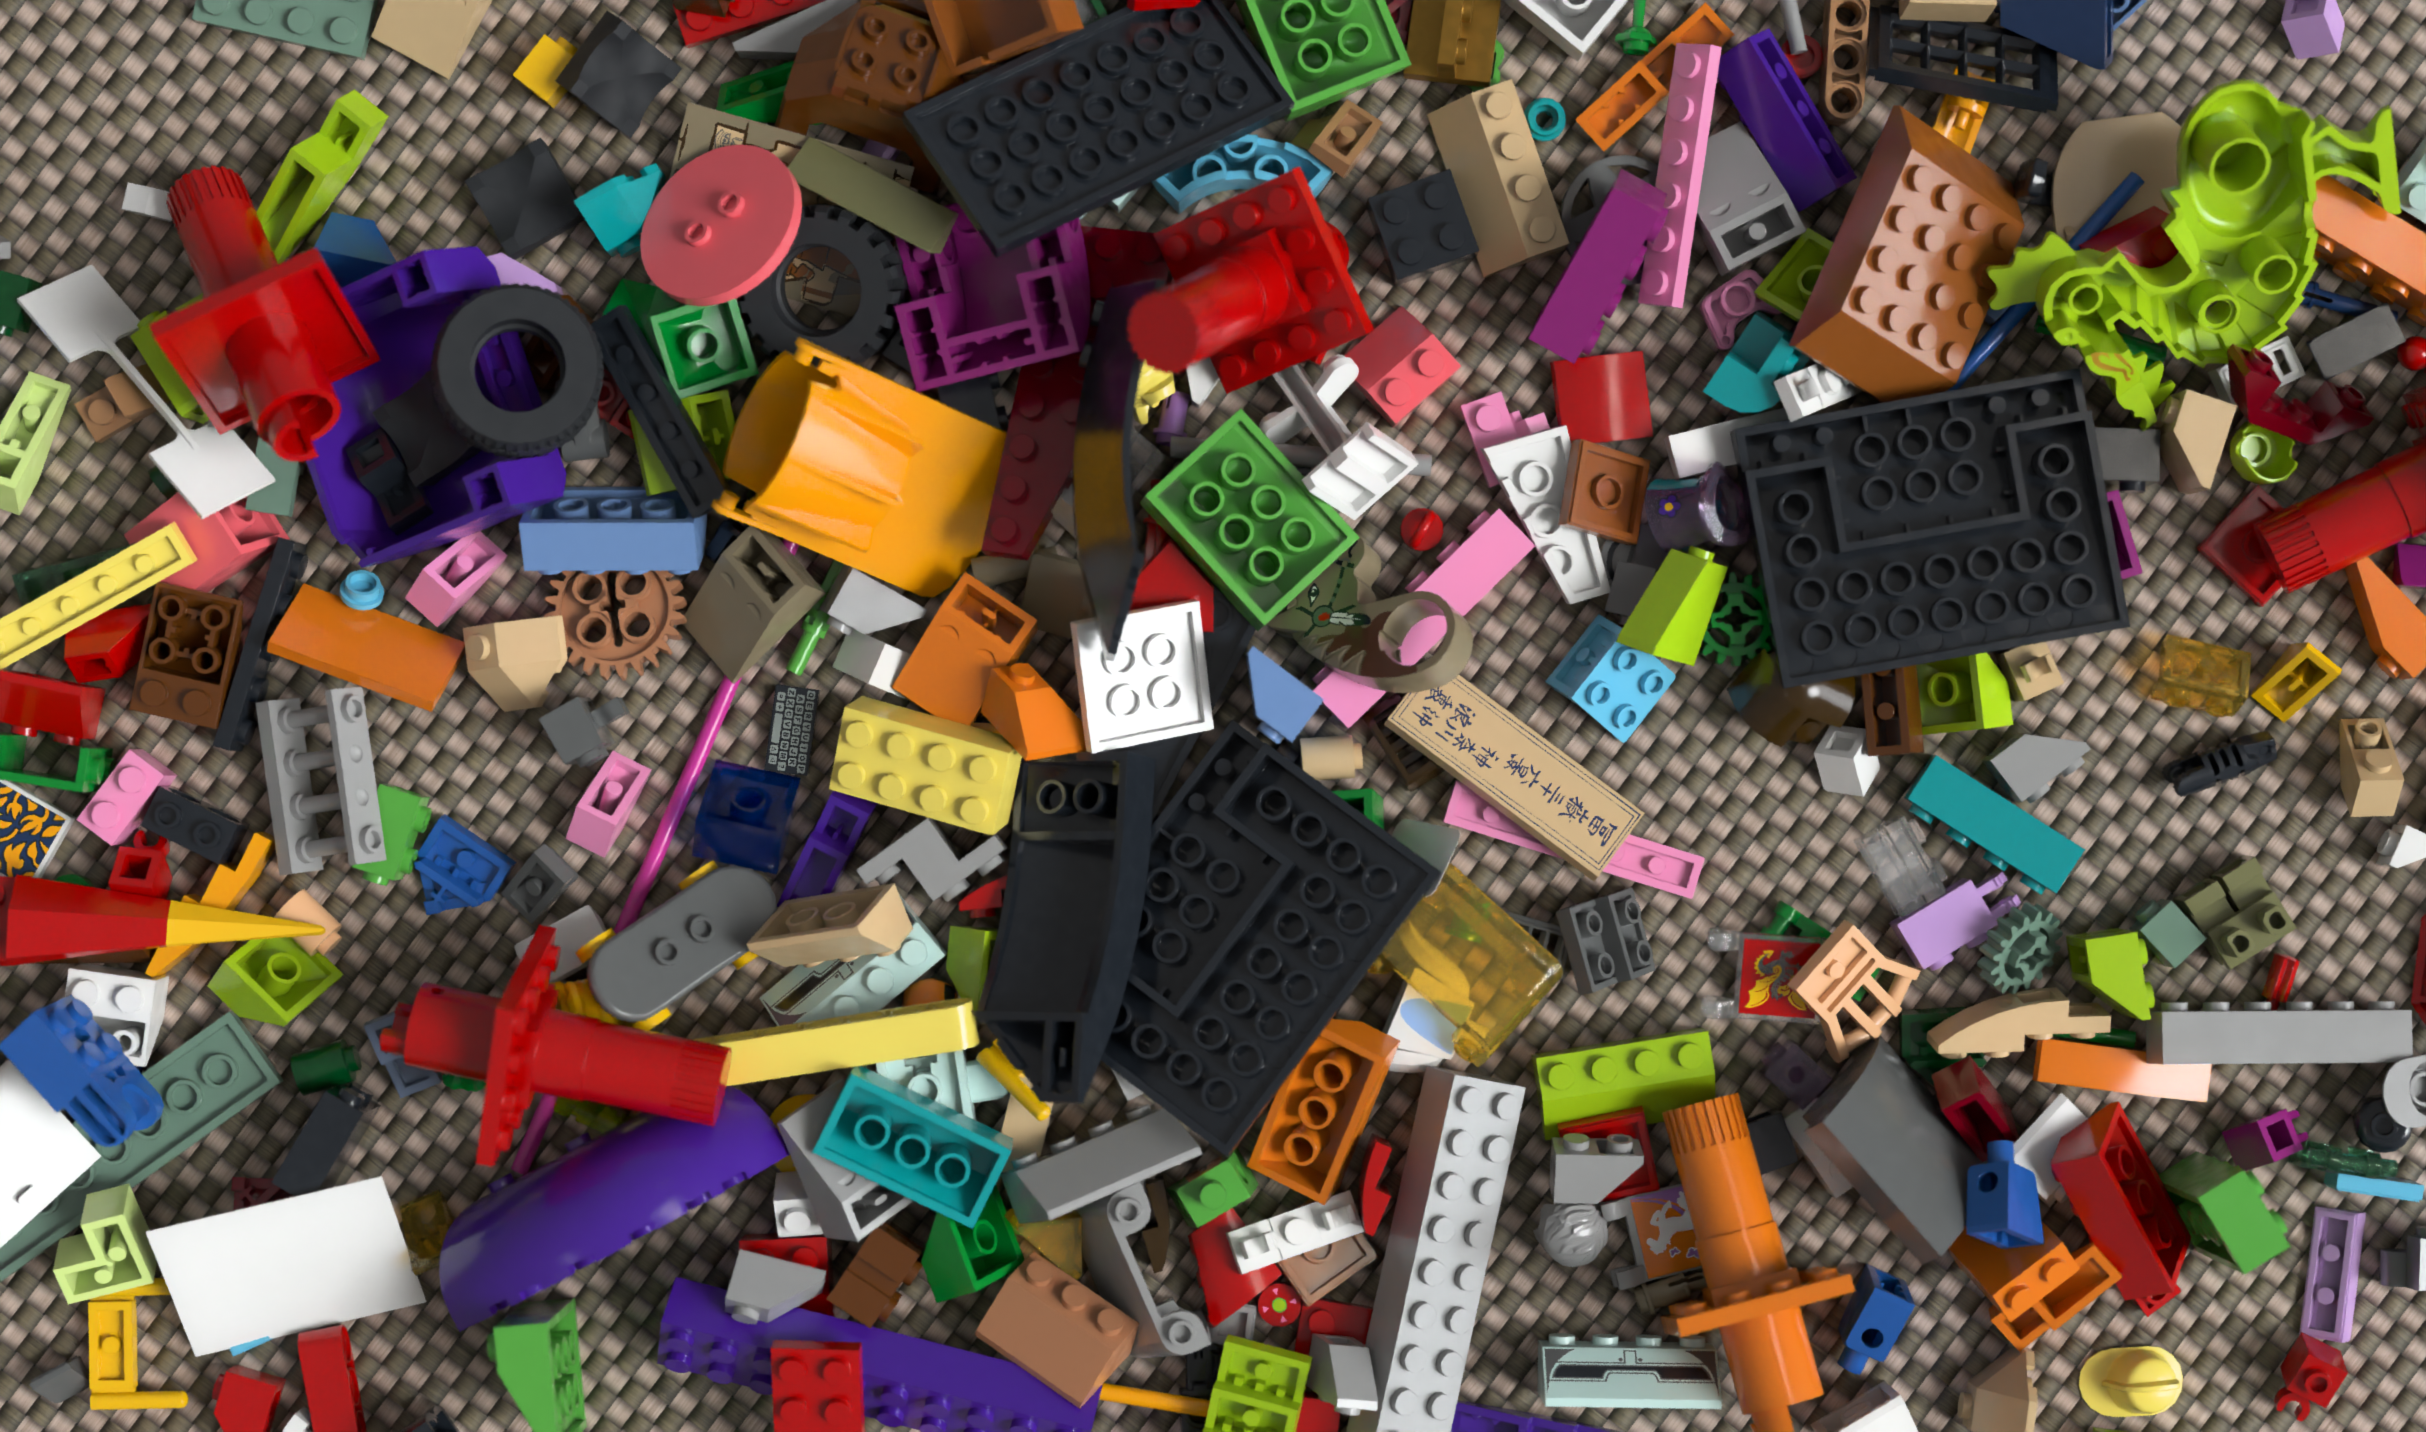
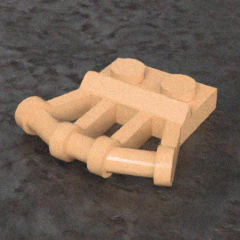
M1844 919L1787 985L1819 1017L1827 1039L1825 1041L1826 1049L1833 1060L1840 1063L1849 1058L1850 1051L1870 1039L1876 1041L1883 1033L1880 1028L1891 1016L1896 1018L1902 1011L1900 1005L1912 979L1917 980L1921 970L1904 961L1882 955L1853 924ZM1877 967L1896 973L1888 992L1871 976ZM1861 986L1878 1004L1869 1016L1851 999ZM1841 1008L1858 1026L1845 1035L1842 1034L1836 1016Z

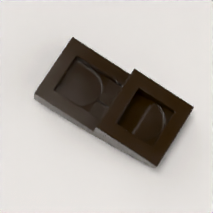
M1163 1175L1146 1180L1147 1190L1157 1222L1145 1225L1142 1228V1234L1154 1273L1163 1271L1169 1245V1202Z

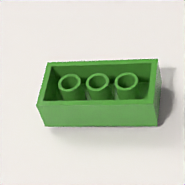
M2196 1151L2158 1175L2191 1235L2190 1241L2197 1252L2245 1275L2290 1247L2283 1235L2288 1232L2286 1224L2276 1210L2272 1208L2268 1211L2260 1198L2265 1193L2264 1189L2250 1170L2245 1172L2238 1165L2233 1166L2227 1161L2223 1162L2214 1156L2210 1157Z

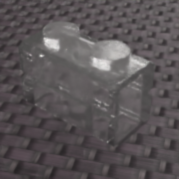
M1895 816L1853 840L1895 916L1904 917L1947 892L1942 883L1948 879L1936 857L1931 859L1927 857L1921 844L1926 842L1925 835L1914 819L1907 821L1905 816Z

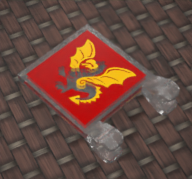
M1723 928L1709 929L1707 935L1709 949L1714 951L1737 950L1734 998L1730 999L1713 995L1704 996L1702 999L1704 1017L1710 1019L1739 1018L1820 1024L1819 1017L1808 1008L1787 984L1827 938L1739 932Z

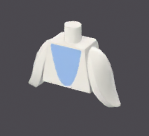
M1407 921L1398 930L1397 936L1406 955L1418 967L1409 965L1382 1032L1400 1040L1388 1071L1422 1073L1425 1072L1426 1065L1437 1067L1443 1058L1451 1060L1458 1043L1480 1052L1487 1040L1489 1027L1469 1019L1474 1003L1468 999L1469 983L1464 973L1453 961L1419 936L1409 921Z

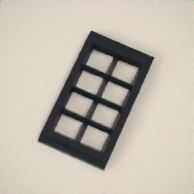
M1881 4L1879 8L1870 7L1867 75L1873 76L1875 81L2046 113L2047 110H2057L2059 105L2057 51L2006 28L1975 22L1899 20V8ZM1893 28L1920 33V43L1893 38ZM1930 35L1958 40V50L1930 45ZM1967 42L1995 47V57L1968 52ZM2005 50L2031 54L2032 64L2005 59ZM1893 53L1919 57L1920 68L1893 63ZM1930 60L1958 65V75L1930 70ZM1968 67L1995 72V82L1968 77ZM2005 74L2032 79L2033 89L2005 84Z

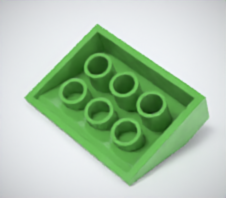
M1235 0L1254 47L1295 103L1291 113L1283 117L1285 122L1332 104L1412 65L1385 0Z
M1241 408L1140 501L1141 506L1256 631L1264 627L1360 538L1328 503L1308 491L1302 481L1304 476Z
M575 1298L523 1302L493 1327L494 1334L488 1335L490 1361H496L498 1375L534 1432H583L587 1427Z

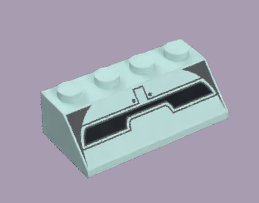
M900 895L913 930L901 943V948L898 951L884 957H878L876 954L863 955L849 962H841L839 959L829 960L809 968L804 967L803 964L798 965L764 993L760 1000L777 1026L879 1011L947 954V951Z
M1553 1333L1549 1334V1340H1538L1537 1392L1545 1407L1722 1409L1717 1349L1711 1343H1705V1337L1688 1335L1679 1337V1342H1662V1336L1644 1334L1636 1335V1342L1618 1341V1335L1594 1334L1592 1335V1341H1575V1335Z

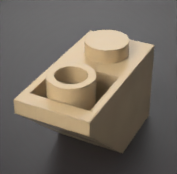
M2384 718L2341 719L2339 724L2341 789L2350 817L2394 816L2404 777Z

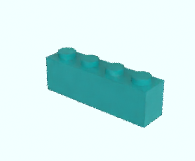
M1931 755L1904 797L1912 803L1908 811L1928 824H1931L1934 818L1949 826L1945 833L1947 836L1968 848L1971 842L1986 850L1982 857L1983 859L2004 872L2008 865L2023 874L2019 881L2040 895L2043 894L2045 889L2057 893L2085 851L2076 843L1937 755Z

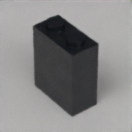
M351 1082L349 1086L342 1084L326 1090L271 1183L293 1196L333 1188L381 1106L372 1100L374 1094L367 1088Z

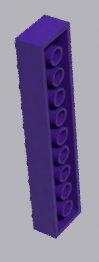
M675 1277L661 1321L657 1364L665 1365L666 1368L677 1373L692 1372L704 1375L720 1384L735 1383L747 1386L753 1391L764 1395L772 1394L771 1345L773 1340L862 1342L864 1416L877 1419L881 1424L889 1427L905 1426L920 1430V1432H1091L1102 1389L1101 1385L1079 1409L1014 1362L876 1327H871L870 1329L864 1324L797 1307L769 1323L757 1321L756 1324H745L736 1321L731 1317L732 1314L725 1312V1298L728 1290Z

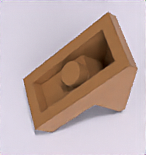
M148 364L135 367L166 405L170 404L171 400ZM125 371L107 377L103 380L106 385L105 387L74 404L94 440L98 443L106 441L157 411Z

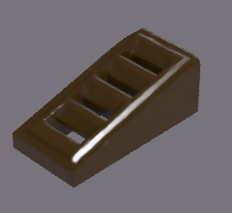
M1396 693L1363 714L1362 718L1410 792H1412L1445 770L1431 760L1409 775L1406 769L1426 756L1416 749L1404 758L1399 759L1396 754L1411 744L1400 738L1390 745L1387 739L1394 735L1395 732L1388 727L1382 730L1378 727L1377 724L1389 717L1402 701L1400 695Z

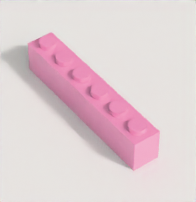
M1500 509L1496 510L1492 515L1484 510L1467 527L1472 535L1461 545L1453 540L1436 557L1441 565L1430 576L1423 570L1405 589L1409 593L1416 591L1435 593L1447 601L1462 616L1470 611L1535 547L1532 541ZM1436 615L1424 618L1408 631L1402 646L1398 647L1401 650V665H1414L1446 634L1447 623L1445 616ZM1324 666L1312 678L1317 684L1312 691L1324 699L1322 704L1347 729L1387 692L1358 684L1327 666Z

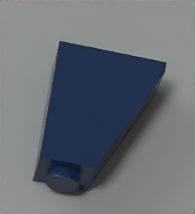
M1997 0L1994 12L2000 13V26L2095 69H2106L2112 63L2113 0Z

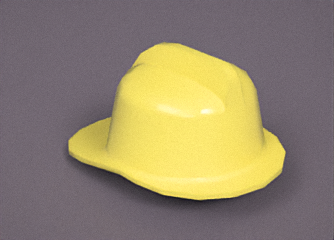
M2160 1347L2110 1348L2098 1351L2087 1359L2080 1371L2078 1385L2082 1398L2088 1406L2101 1415L2112 1417L2147 1416L2164 1412L2176 1402L2182 1390L2183 1375L2180 1364L2174 1356Z

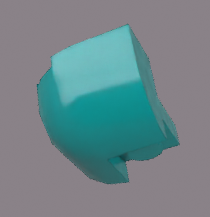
M1758 310L1703 392L1722 405L1738 412L1758 413L1773 407L1780 400L1773 382L1802 370L1810 358L1789 346L1794 334L1793 332Z

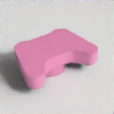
M1754 270L1742 271L1701 301L1700 311L1719 350L1725 351L1733 346L1736 325L1750 314L1758 310L1772 315L1782 313L1755 296L1754 291L1764 279Z

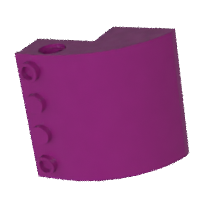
M958 203L945 205V207L959 215L941 254L926 252L895 235L912 302L894 307L917 392L1083 350L1089 329L1091 303L1088 263L1079 217L997 258L994 257Z

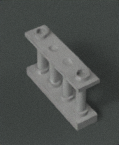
M362 687L325 690L327 705L301 709L299 698L255 703L280 876L323 870L322 856L348 853L349 865L387 860ZM329 722L333 748L307 753L303 727ZM335 766L339 792L313 796L310 770ZM341 809L345 835L319 839L316 813Z

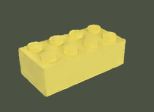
M861 696L844 707L829 789L993 836L1009 822L1022 756L1001 734Z

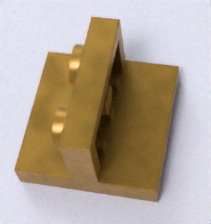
M1413 0L1406 51L1412 65L1404 69V79L1490 87L1501 0Z

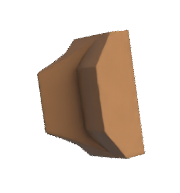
M1347 99L1333 115L1308 120L1291 144L1309 152L1341 177L1346 178L1377 135L1383 122Z

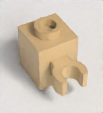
M2046 642L2008 648L1994 654L2004 677L2008 681L2015 702L2026 701L2064 684Z

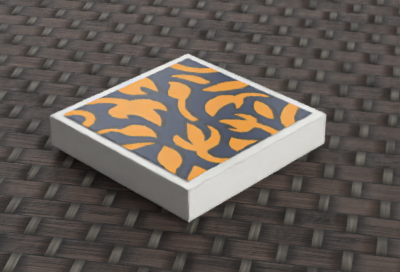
M0 780V876L16 877L17 874L42 878L76 817L13 781Z

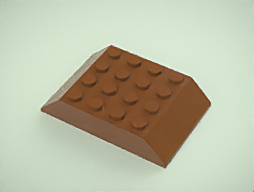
M1894 105L1789 346L1880 403L1946 392L1957 383L1990 307L1988 300L1996 292V285L1986 273V269L1988 266L2008 265L2025 227L2018 201L2014 197L2012 183L1900 105Z

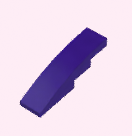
M1457 1400L1451 1432H1621L1535 1413Z

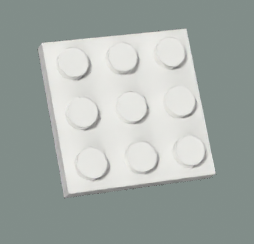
M1189 599L1129 611L1114 662L1105 660L1094 618L1070 622L1086 751L1097 753L1214 729L1199 601Z

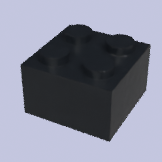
M1450 169L1367 199L1365 206L1394 286L1473 259L1479 253L1477 242Z

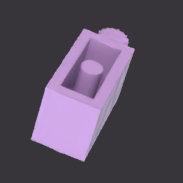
M2003 871L1988 877L1977 885H1974L1971 879L1962 878L1889 923L1915 967L1920 969L1929 967L1931 971H1935L1945 966L1954 959L1951 954L1953 951L1965 944L1970 949L1988 939L1987 931L1998 925L1996 920L2000 916L2002 917L2009 913L2012 907H2017L2021 904L2017 894L2003 898L1991 908H1988L1982 898L1984 895L2000 888L2007 881Z

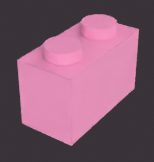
M129 749L76 820L111 846L126 845L141 825L159 786H170L177 777V774L145 750Z

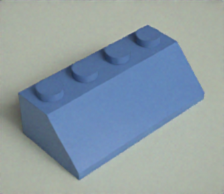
M565 487L563 497L523 513L519 521L524 571H538L543 575H554L562 571H581L587 575H597L605 571H625V573L631 575H640L648 571H668L671 574L683 575L692 571H698L705 554L707 513L700 518L693 519L678 491L647 496L645 487Z

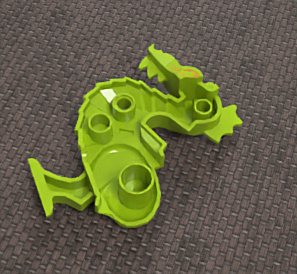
M2235 79L2215 86L2197 102L2181 126L2176 143V174L2179 185L2160 190L2163 200L2170 211V214L2161 226L2178 250L2177 255L2170 262L2161 267L2149 269L2129 262L2117 247L2112 248L2106 253L2089 248L2074 251L2060 236L2052 231H2048L2044 236L2043 242L2037 247H2016L2014 249L2013 261L2010 264L1987 267L1986 273L1996 285L1995 294L1988 300L1990 308L2000 310L2015 304L2036 302L2037 311L2055 340L2061 345H2075L2090 370L2103 377L2118 403L2124 409H2129L2134 418H2142L2139 426L2142 431H2146L2157 422L2154 409L2172 393L2175 383L2172 380H2168L2160 384L2164 370L2163 363L2156 361L2146 367L2147 354L2141 351L2132 355L2113 323L2121 319L2134 330L2141 327L2156 343L2164 341L2177 360L2183 356L2201 368H2204L2206 364H2228L2227 350L2232 344L2249 351L2252 348L2261 350L2263 346L2286 331L2288 327L2285 323L2305 299L2302 293L2318 265V262L2313 257L2318 239V232L2315 230L2316 226L2313 220V203L2317 200L2315 182L2321 177L2330 174L2354 179L2369 187L2372 194L2378 198L2388 213L2395 215L2401 213L2392 114L2389 105L2379 109L2366 128L2361 131L2340 129L2322 115H2317L2312 119L2306 111L2278 101L2263 84L2254 80ZM2217 301L2214 306L2207 308L2212 302Z

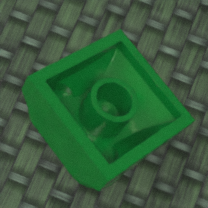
M736 299L711 306L681 304L648 316L666 375L680 399L759 374Z

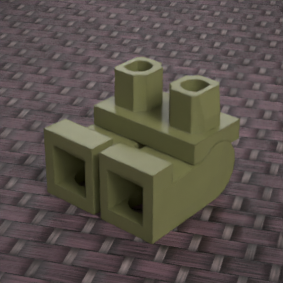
M2241 855L2211 874L2212 879L2205 878L2173 899L2183 914L2207 938L2203 944L2211 956L2220 965H2225L2229 970L2297 928L2275 892L2267 884L2262 875L2264 871L2254 856Z

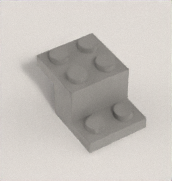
M927 818L856 871L866 884L877 880L879 885H882L904 870L900 863L904 860L933 901L942 896L948 902L970 886L965 878L976 870L983 877L1005 861L1001 852L1007 849L1008 846L998 833L963 858L936 820Z

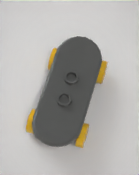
M712 860L678 884L681 889L679 893L616 934L610 928L577 950L575 954L582 964L590 960L587 978L589 989L595 1001L605 1012L617 1019L628 1022L638 1021L631 1027L650 1031L672 1015L667 1007L729 964L732 963L736 970H739L757 958L759 955L749 951L747 942L770 916L777 911L774 892L770 884L759 873L749 868L735 865L719 868L715 861Z

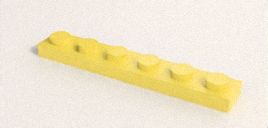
M175 522L1 618L0 670L197 561V557Z

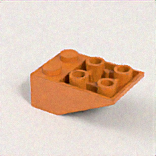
M965 572L940 606L894 682L892 689L933 716L972 726L981 713L991 669L1011 666L1017 662L1038 632V620Z

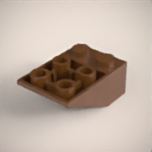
M160 581L156 583L129 710L217 729L239 663L244 601Z

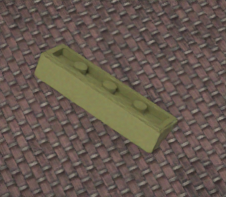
M813 137L807 139L788 166L795 176L797 183L929 253L941 254L959 215L953 210Z

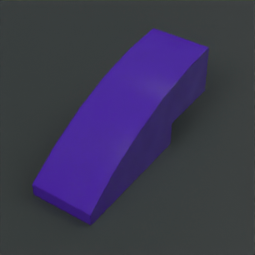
M837 791L831 793L815 829L804 846L778 901L777 907L785 900L833 893L878 803Z

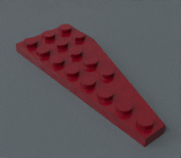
M1081 226L1090 280V321L1096 300L1105 301L1109 288L1154 279L1166 281L1165 285L1172 282V274L1155 240L1154 233ZM1090 323L1086 341L1093 343L1098 327L1092 326ZM1082 351L1021 366L981 551L986 556L1028 561L1054 515L1051 511L1065 488L1069 489L1072 483L1075 423L1086 370L1085 368L1078 367Z

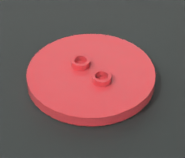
M753 145L720 147L706 152L687 163L661 188L645 217L640 249L642 262L650 279L670 298L693 306H711L725 303L746 294L758 286L782 262L796 237L802 214V198L795 176L773 153Z

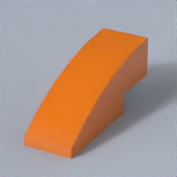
M2093 1242L2070 1253L2079 1266V1271L2011 1323L1994 1305L1989 1308L1990 1321L2019 1352L2050 1327L2054 1331L2122 1278V1274Z

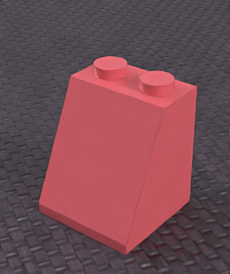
M179 492L124 534L128 543L132 546L175 522L198 560L160 582L204 592L211 591L273 551L278 537L290 539L274 514L245 510L247 497L201 519Z

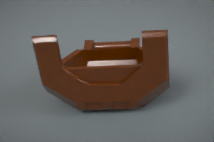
M860 0L802 38L774 127L806 136L809 125L824 123L905 151L913 160L912 167H914L910 186L931 194H937L942 179L903 124V112L964 84L965 80L963 76L952 77L933 26L927 21L931 20L923 0Z

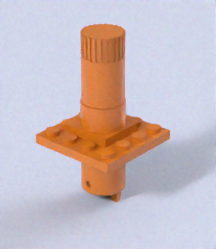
M1739 1093L1662 1112L1697 1240L1695 1244L1707 1288L1702 1289L1705 1302L1692 1299L1668 1306L1670 1314L1660 1316L1664 1333L1684 1337L1719 1328L1742 1415L1751 1414L1753 1423L1749 1425L1752 1431L1794 1432L1787 1406L1824 1394L1800 1306L1855 1292L1851 1274L1838 1273L1836 1267L1819 1268L1818 1266L1797 1271L1796 1267H1789L1777 1222L1773 1220Z

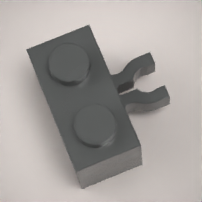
M575 697L540 717L539 721L564 764H578L581 768L584 766L590 767L609 756L606 748L616 742L606 725L625 716L630 711L622 697H616L597 709L590 698Z

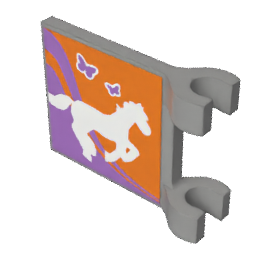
M1681 1183L1661 1187L1660 1190L1594 1204L1595 1208L1599 1210V1216L1604 1218L1606 1222L1625 1217L1635 1264L1610 1270L1613 1287H1618L1619 1290L1628 1289L1651 1280L1702 1268L1695 1244L1697 1240Z

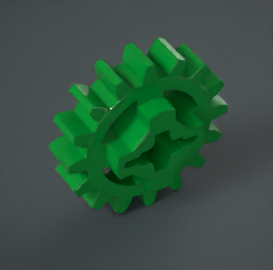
M1735 572L1727 573L1726 584L1721 586L1719 594L1723 593L1722 605L1712 613L1707 629H1715L1724 637V645L1726 647L1715 642L1706 629L1702 641L1705 645L1700 651L1702 656H1706L1712 651L1715 652V664L1721 665L1728 656L1732 666L1737 667L1740 666L1743 655L1750 662L1757 656L1756 649L1760 651L1766 649L1768 652L1771 650L1770 645L1765 641L1767 637H1771L1761 584L1756 588L1752 587V575H1745L1741 583H1738ZM1741 592L1750 596L1760 610H1752L1745 604ZM1732 608H1734L1736 615L1752 618V620L1736 625V632L1733 631L1731 624L1716 622L1715 619L1724 618V616L1731 614ZM1761 626L1757 637L1744 647V643H1746L1745 635L1752 627Z

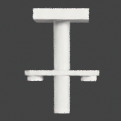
M1341 354L1330 357L1324 363V372L1315 384L1300 363L1272 374L1293 405L1282 412L1267 414L1260 421L1259 428L1272 443L1283 444L1308 426L1326 451L1328 457L1306 475L1302 481L1310 493L1348 517L1356 520L1419 464L1411 451L1368 422L1361 426L1354 434H1351L1331 407L1359 374V368L1351 358Z

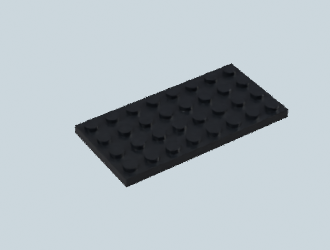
M1201 0L1195 7L1132 11L1128 7H1124L1084 26L1079 31L1048 43L904 111L902 122L994 257L997 258L1290 114L1295 103L1222 1Z

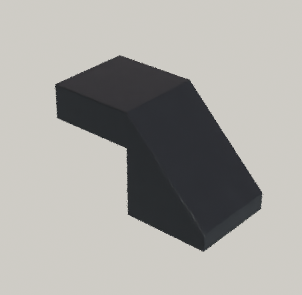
M382 427L345 449L358 480L376 497L388 527L397 536L434 513L423 486H414L399 449Z

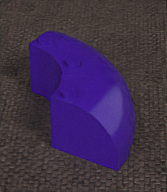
M726 1086L721 1109L714 1127L641 1112L591 1139L588 1132L564 1144L568 1152L515 1180L512 1174L509 1173L488 1184L487 1186L491 1193L469 1205L453 1221L445 1236L439 1261L440 1285L448 1311L460 1332L498 1313L497 1310L500 1311L510 1305L513 1306L535 1293L575 1274V1270H580L595 1261L602 1260L630 1245L632 1240H636L656 1228L663 1227L688 1213V1210H692L726 1192V1189L749 1179L787 1157L790 1153L783 1137L765 1111L749 1096L733 1086Z

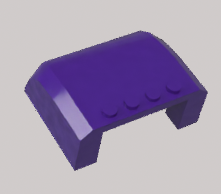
M477 246L422 250L341 288L374 343L381 360L332 383L341 405V413L332 429L313 441L319 457L306 460L331 534L341 545L347 544L361 559L358 563L361 568L397 560L448 544L564 496L566 471L558 448L541 456L534 455L531 458L522 457L520 459H516V457L494 456V453L490 452L488 454L482 450L435 485L423 486L434 513L397 536L388 527L376 497L358 480L345 450L381 427L373 415L375 410L407 391L425 373L431 370V359L436 337L441 330L442 324L446 322V318L453 310L460 306L462 301L469 299L474 293L478 294L480 290H487L495 285L497 287L501 286L495 266ZM505 332L491 338L481 348L474 367L476 383L483 396L494 406L511 412H526L543 405L518 332Z

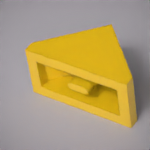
M2309 642L2290 644L2253 690L2251 697L2285 723L2341 674L2342 669Z

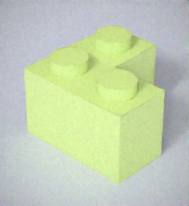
M130 1184L86 1194L80 1224L83 1233L59 1239L53 1272L67 1303L72 1304L154 1283L157 1260L146 1235V1231L150 1230Z

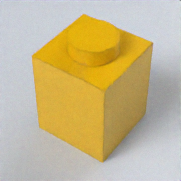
M544 34L514 72L513 76L554 109L567 93V90L555 80L578 49L561 36L555 42Z

